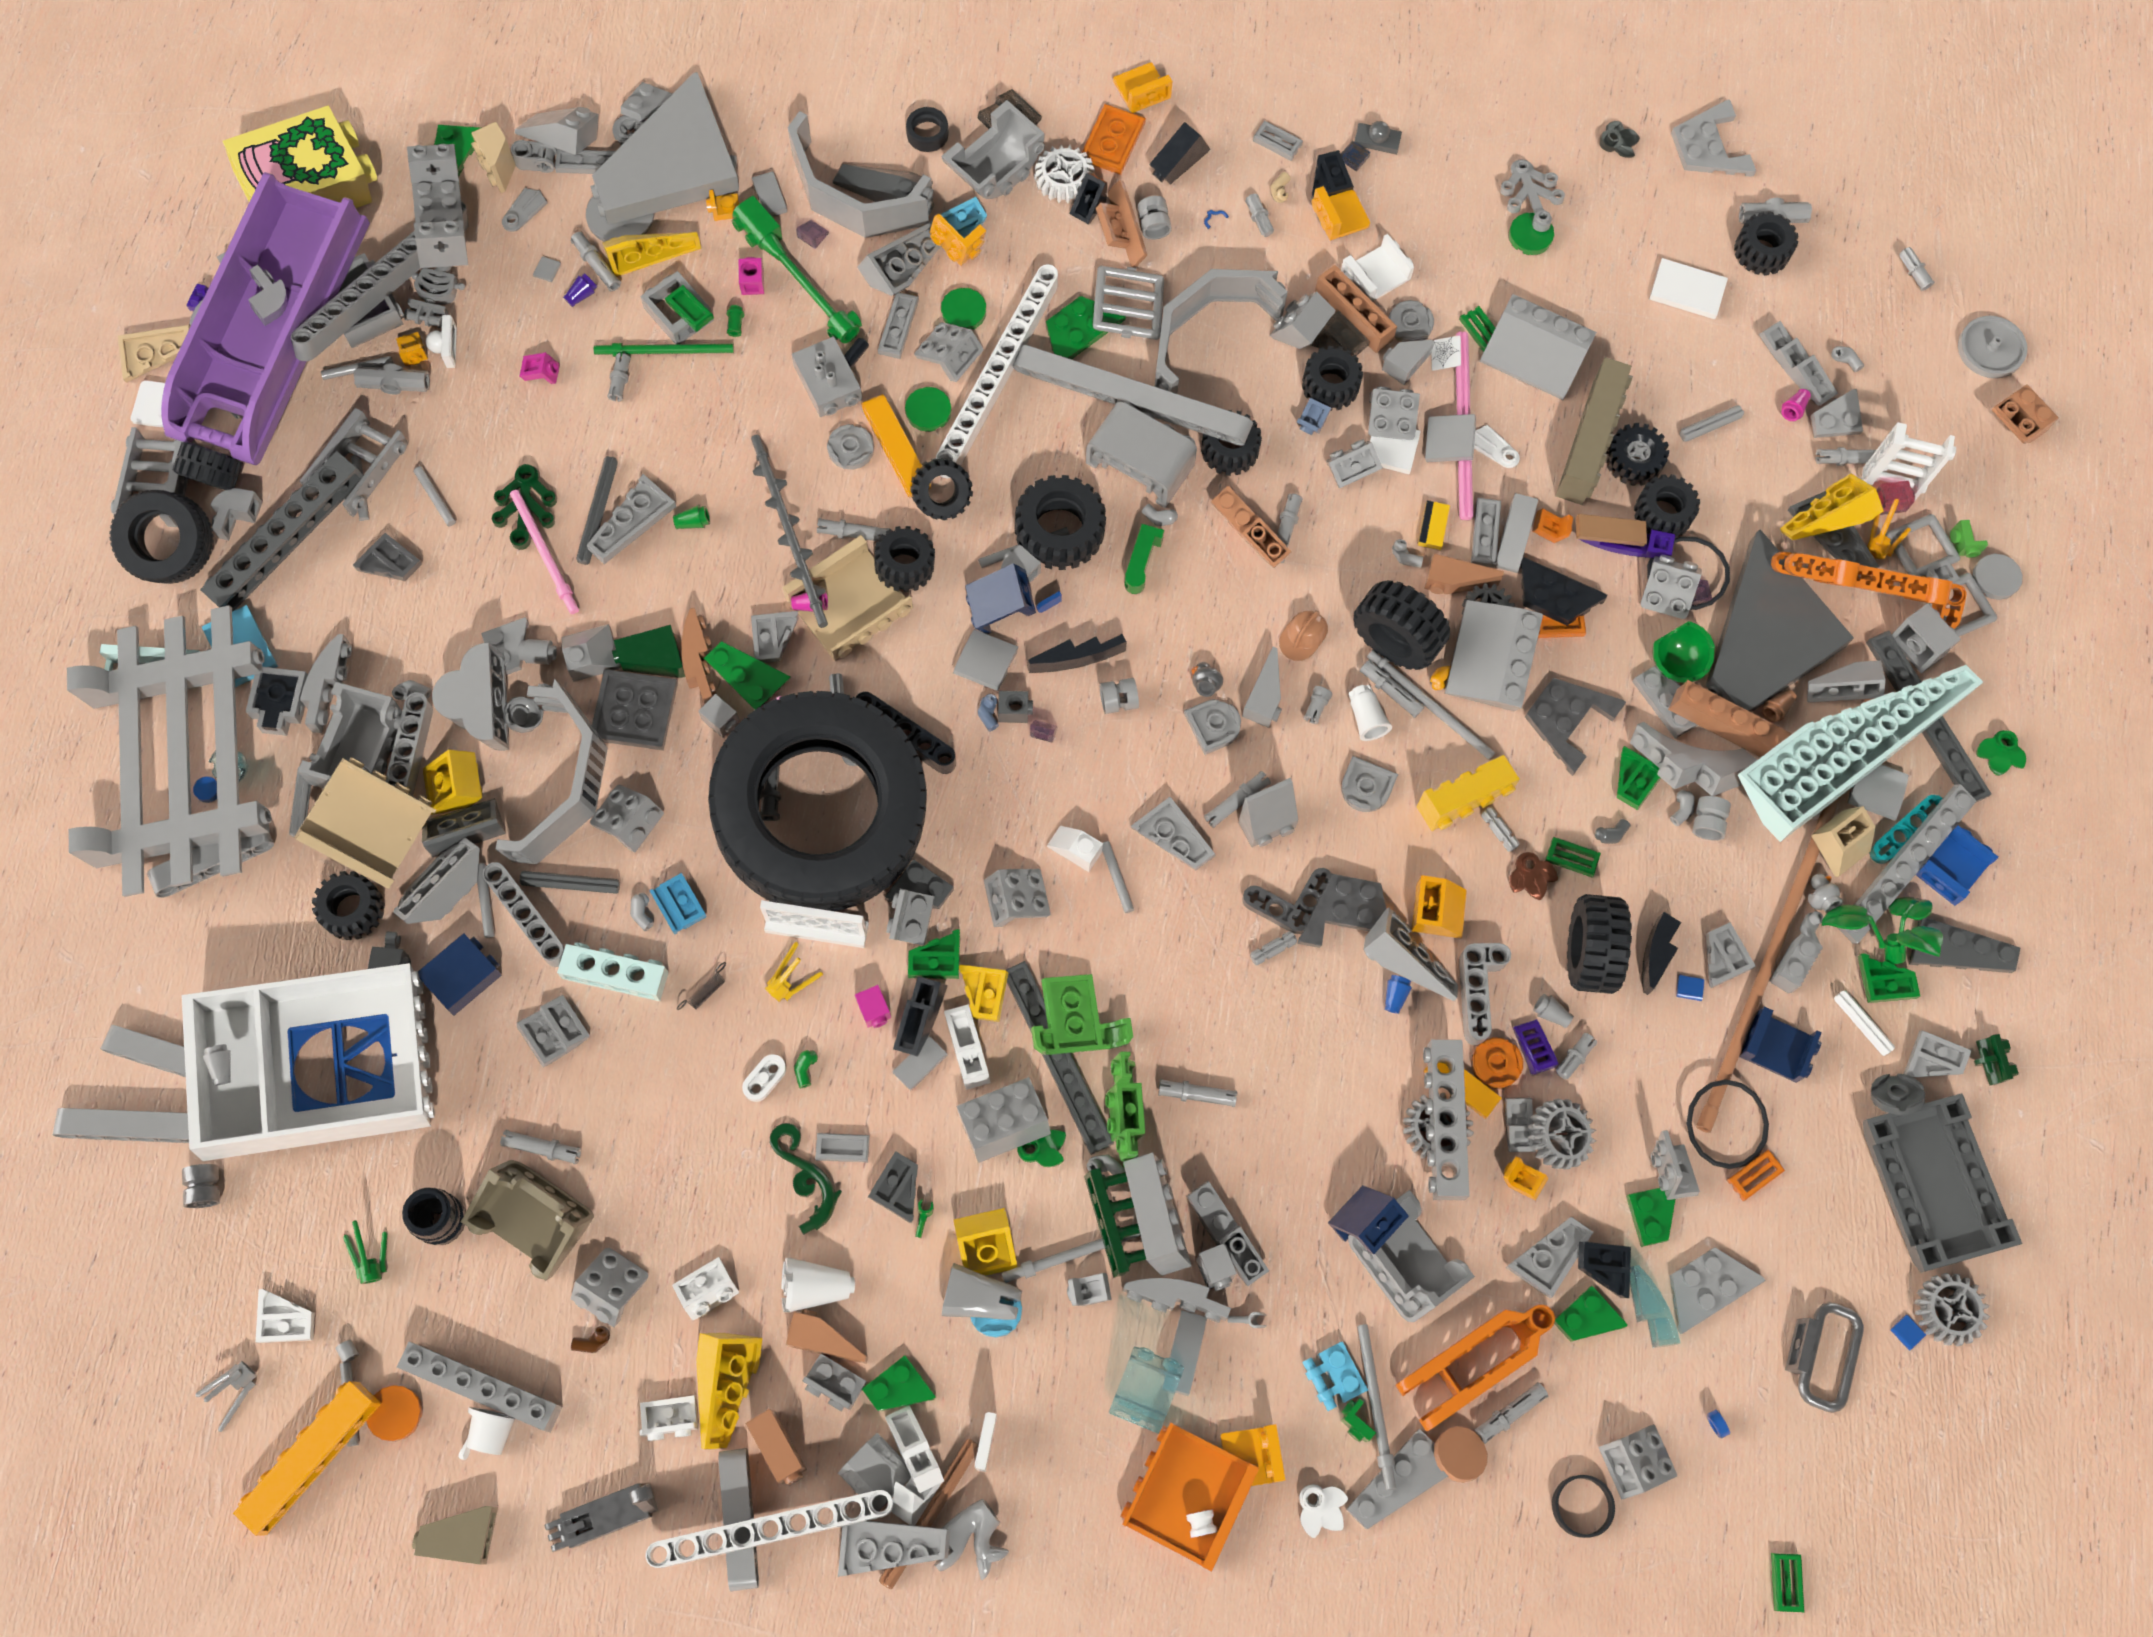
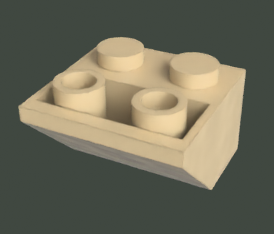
M494 122L472 132L471 134L475 142L471 143L478 156L477 160L481 168L486 170V175L492 187L497 186L500 193L506 191L516 165L504 134L497 122Z
M1864 806L1841 811L1811 836L1834 876L1839 877L1871 852L1876 827Z

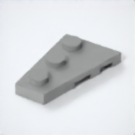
M1171 797L1131 825L1133 830L1195 871L1216 856Z

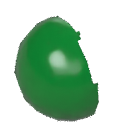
M1688 621L1654 641L1652 657L1656 668L1665 678L1677 683H1685L1687 680L1693 682L1701 679L1709 672L1714 661L1715 645L1711 635L1702 626Z

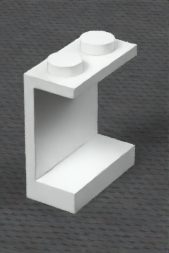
M1388 234L1384 236L1381 247L1356 261L1350 255L1343 259L1341 271L1372 302L1411 280L1414 270L1412 260L1403 254L1399 244L1392 240Z

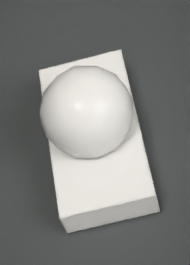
M442 315V331L430 332L426 337V346L433 353H441L447 368H455L457 327L451 315Z

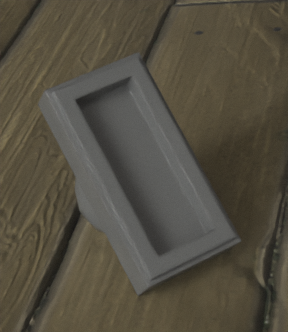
M1376 121L1372 125L1359 123L1354 146L1397 155L1402 132L1390 129L1388 124L1383 121Z

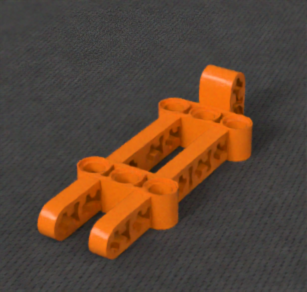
M1778 552L1771 559L1772 569L1778 573L1813 579V581L1859 588L1900 596L1908 600L1932 603V608L1939 612L1942 619L1944 616H1947L1945 622L1948 626L1955 629L1961 621L1967 592L1963 586L1954 584L1953 581L1904 574L1863 566L1856 562L1822 558L1801 553ZM1785 558L1784 566L1782 568V565L1779 564V560ZM1808 564V567L1802 568V565ZM1899 581L1900 586L1893 585L1894 582ZM1952 589L1954 592L1953 597L1951 600H1949L1950 591Z

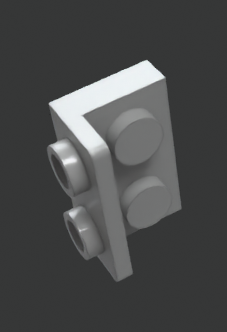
M1362 439L1351 444L1352 449L1345 452L1341 449L1329 455L1330 459L1326 460V463L1331 469L1338 488H1342L1383 469L1372 442H1365Z
M821 1353L807 1377L805 1376L802 1380L807 1384L805 1390L818 1398L821 1393L829 1397L828 1404L841 1412L844 1407L851 1410L862 1388L867 1383L866 1380Z

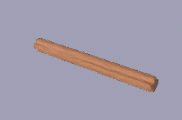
M969 1438L966 1439L944 1474V1482L938 1488L915 1526L931 1527L977 1454L979 1445ZM907 1565L885 1569L879 1582L886 1588L893 1589Z

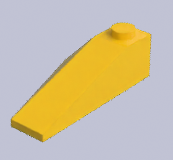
M697 232L624 235L602 242L616 277L701 249Z
M700 1333L696 1362L702 1449L728 1447L739 1418L738 1409L743 1398H747L749 1389H747L752 1373L756 1374L759 1367L763 1338L730 1333Z

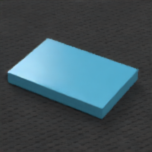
M245 605L233 611V645L248 641L252 642L264 654L262 667L277 668L278 665L249 607ZM210 622L202 626V629L212 648ZM254 675L235 679V688L254 679Z

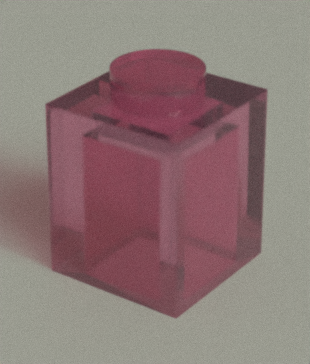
M1909 481L1882 483L1877 489L1884 510L1880 515L1889 513L1895 499H1899L1895 513L1906 512L1915 502V492L1911 489Z

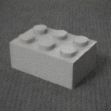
M1029 1077L956 1106L978 1163L1051 1134L1048 1119Z

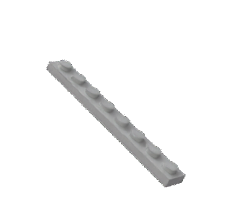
M1956 784L1950 789L1854 904L1866 908L1867 915L1872 916L1875 923L1976 803V800L1961 784ZM1868 923L1867 926L1857 930L1838 929L1854 944L1859 943L1872 927Z

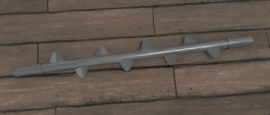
M754 435L751 437V441L757 454L756 459L760 465L753 470V474L765 477L772 496L765 501V505L777 510L785 532L778 539V544L790 546L797 568L790 572V575L793 578L802 580L810 601V608L813 609L818 626L824 628L828 625L819 597L826 590L824 587L814 585L806 564V560L813 555V552L810 549L800 548L793 528L800 519L797 516L788 514L780 493L787 485V481L775 478L768 460L769 455L765 452L759 435Z

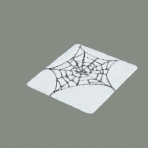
M1461 336L1433 340L1435 343L1432 349V371L1461 365Z

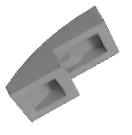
M1505 1098V1120L1509 1152H1536V1150L1530 1149L1534 1144L1533 1140L1527 1138L1529 1135H1532V1131L1527 1128L1533 1124V1121L1530 1119L1533 1115L1532 1098Z

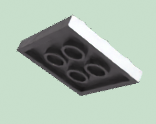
M604 669L592 726L603 742L664 751L678 686L677 679Z

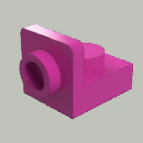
M546 352L523 356L519 377L524 381L544 378L550 384H556L560 364Z

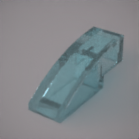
M1639 1265L1630 1267V1288L1637 1322H1648L1652 1348L1680 1344L1676 1324L1661 1292Z

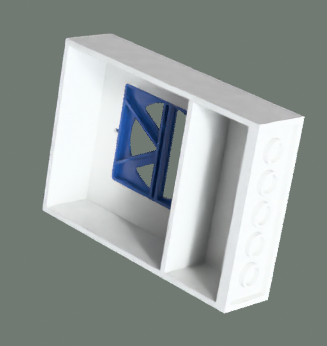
M410 963L182 995L189 1149L202 1161L431 1127V1118H435L434 1104L433 1102L430 1103L428 1093L433 1092L431 1077H428L426 1068H430V1057L424 1046V1043H428V1034L422 1022V1019L426 1018V1011L419 995L424 994L423 982L419 979L418 971H414ZM343 1026L356 1027L368 1032L366 1037L344 1052ZM329 1028L332 1030L337 1104L324 1103L309 1097L299 1087L294 1073L296 1057L302 1046L311 1037ZM375 1042H379L383 1048L385 1065L381 1076L345 1064ZM226 1044L227 1050L231 1051V1082L214 1086L202 1056L205 1055V1048ZM346 1075L371 1084L373 1088L365 1095L348 1101Z

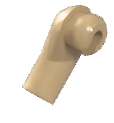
M1282 172L1270 186L1272 197L1278 203H1283L1288 198V193L1285 192L1284 187L1291 178L1286 172Z

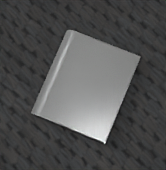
M542 256L533 273V277L552 282L561 263Z

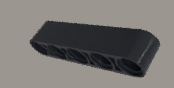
M861 692L856 695V698L872 704L883 711V714L891 717L902 730L911 731L907 737L921 761L941 774H949L954 771L956 755L952 747L874 694ZM922 743H929L931 745L926 750L919 748ZM943 756L951 758V760L947 763H941L939 761V759Z

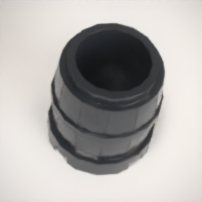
M428 1187L415 1191L407 1198L403 1205L402 1219L409 1232L417 1239L430 1245H446L457 1239L464 1230L465 1225L461 1223V1220L466 1210L460 1200L445 1190ZM442 1213L439 1221L433 1225L434 1214Z

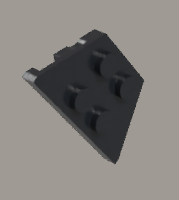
M1525 557L1521 561L1523 606L1542 613L1544 616L1566 626L1574 622L1577 617L1590 612L1591 608L1597 604H1603L1608 596L1601 591Z

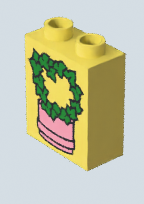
M329 105L223 140L232 170L249 202L263 173L267 172L273 174L280 183L340 203L344 197L352 199L355 208L372 203L368 183L377 181V175L367 154L355 156L352 149L359 147V142L350 121L345 120L338 123Z

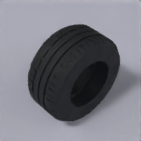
M146 490L130 496L116 510V514L113 516L114 519L111 521L112 525H110V545L117 561L121 563V566L136 578L154 583H179L194 577L209 560V555L212 553L211 549H213L212 543L214 542L213 529L206 513L192 499L164 490ZM166 514L171 516L176 522L180 532V540L177 549L170 557L164 560H157L148 552L144 535L152 519L158 515Z

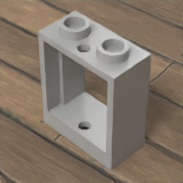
M678 271L665 277L661 283L653 288H649L640 296L646 312L674 344H681L697 332L682 318L672 325L657 308V303L665 299L681 285H684L711 312V308Z

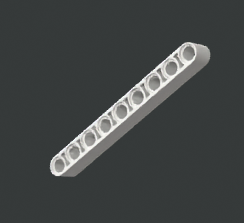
M876 1490L656 1541L647 1548L645 1558L652 1567L666 1568L884 1517L892 1511L893 1499L888 1492ZM879 1495H883L888 1499V1507L882 1512L876 1511L873 1507V1501ZM851 1502H858L861 1506V1512L855 1518H850L846 1514V1507ZM824 1508H830L833 1511V1520L829 1524H821L818 1519L819 1512ZM801 1514L806 1519V1525L802 1530L795 1531L791 1526V1520L795 1515ZM769 1521H775L778 1525V1532L773 1537H767L764 1534V1526ZM747 1527L751 1533L748 1542L741 1544L736 1539V1533L740 1528ZM718 1533L722 1536L723 1544L719 1549L712 1550L709 1547V1538L713 1534ZM691 1540L695 1545V1550L691 1556L686 1557L681 1552V1546L685 1541ZM662 1546L666 1549L667 1557L662 1563H657L653 1558V1553L656 1548Z

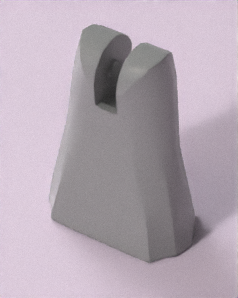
M953 1263L943 1303L942 1316L1014 1320L1017 1317L1018 1308L1001 1304L999 1301L1004 1299L1020 1302L1022 1290Z

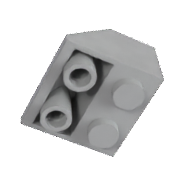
M1317 291L1309 296L1305 294L1299 301L1293 300L1287 306V313L1274 323L1273 327L1275 329L1270 336L1275 340L1301 349L1314 341L1336 310Z

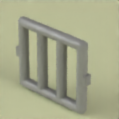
M1099 266L1097 269L1093 328L1099 331L1121 334L1123 338L1136 336L1155 340L1159 339L1162 323L1164 277L1157 274L1138 272L1136 268L1127 267L1126 270ZM1106 276L1154 283L1155 291L1148 292L1105 285ZM1104 294L1154 302L1153 311L1104 303ZM1103 312L1152 320V329L1102 322Z

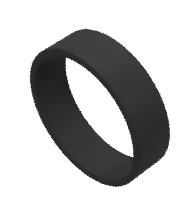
M1577 1475L1563 1480L1557 1486L1552 1497V1511L1556 1522L1565 1532L1579 1538H1591L1604 1533L1612 1524L1615 1516V1501L1611 1491L1601 1480L1589 1475ZM1575 1479H1586L1598 1485L1604 1492L1608 1502V1515L1605 1523L1599 1530L1591 1534H1580L1570 1529L1564 1523L1559 1512L1558 1501L1560 1493L1569 1482Z

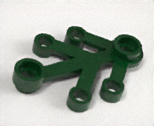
M529 464L519 466L515 472V480L504 489L495 492L494 500L498 506H506L501 511H497L492 515V522L496 527H505L508 523L507 518L518 510L514 501L509 503L510 493L520 489V494L528 510L530 509L539 518L544 528H552L555 525L553 515L550 512H546L530 496L531 488H533L541 496L545 506L553 507L557 503L555 493L548 491L538 481L539 473L534 466ZM526 475H531L528 479H524ZM500 496H506L504 500H498ZM547 497H553L551 501H546ZM518 511L517 529L511 532L510 541L514 548L524 550L530 545L531 538ZM503 517L501 522H496L497 518ZM546 518H551L549 522H543ZM520 539H525L523 543L518 544Z

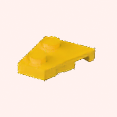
M960 965L959 970L965 983L966 996L970 1001L969 1007L972 1017L979 1020L999 1022L1008 972L1006 970Z

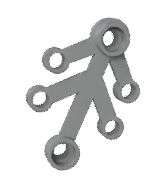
M1516 160L1511 165L1512 176L1508 181L1502 183L1500 192L1504 196H1511L1519 181H1522L1523 187L1516 197L1509 199L1507 210L1511 213H1518L1521 209V204L1528 196L1535 213L1532 222L1533 228L1539 232L1547 231L1550 228L1552 217L1549 212L1543 209L1538 195L1550 200L1554 205H1560L1564 201L1565 193L1560 189L1550 191L1533 183L1532 179L1542 182L1547 188H1554L1557 185L1558 176L1552 172L1545 175L1534 170L1533 165L1527 160Z

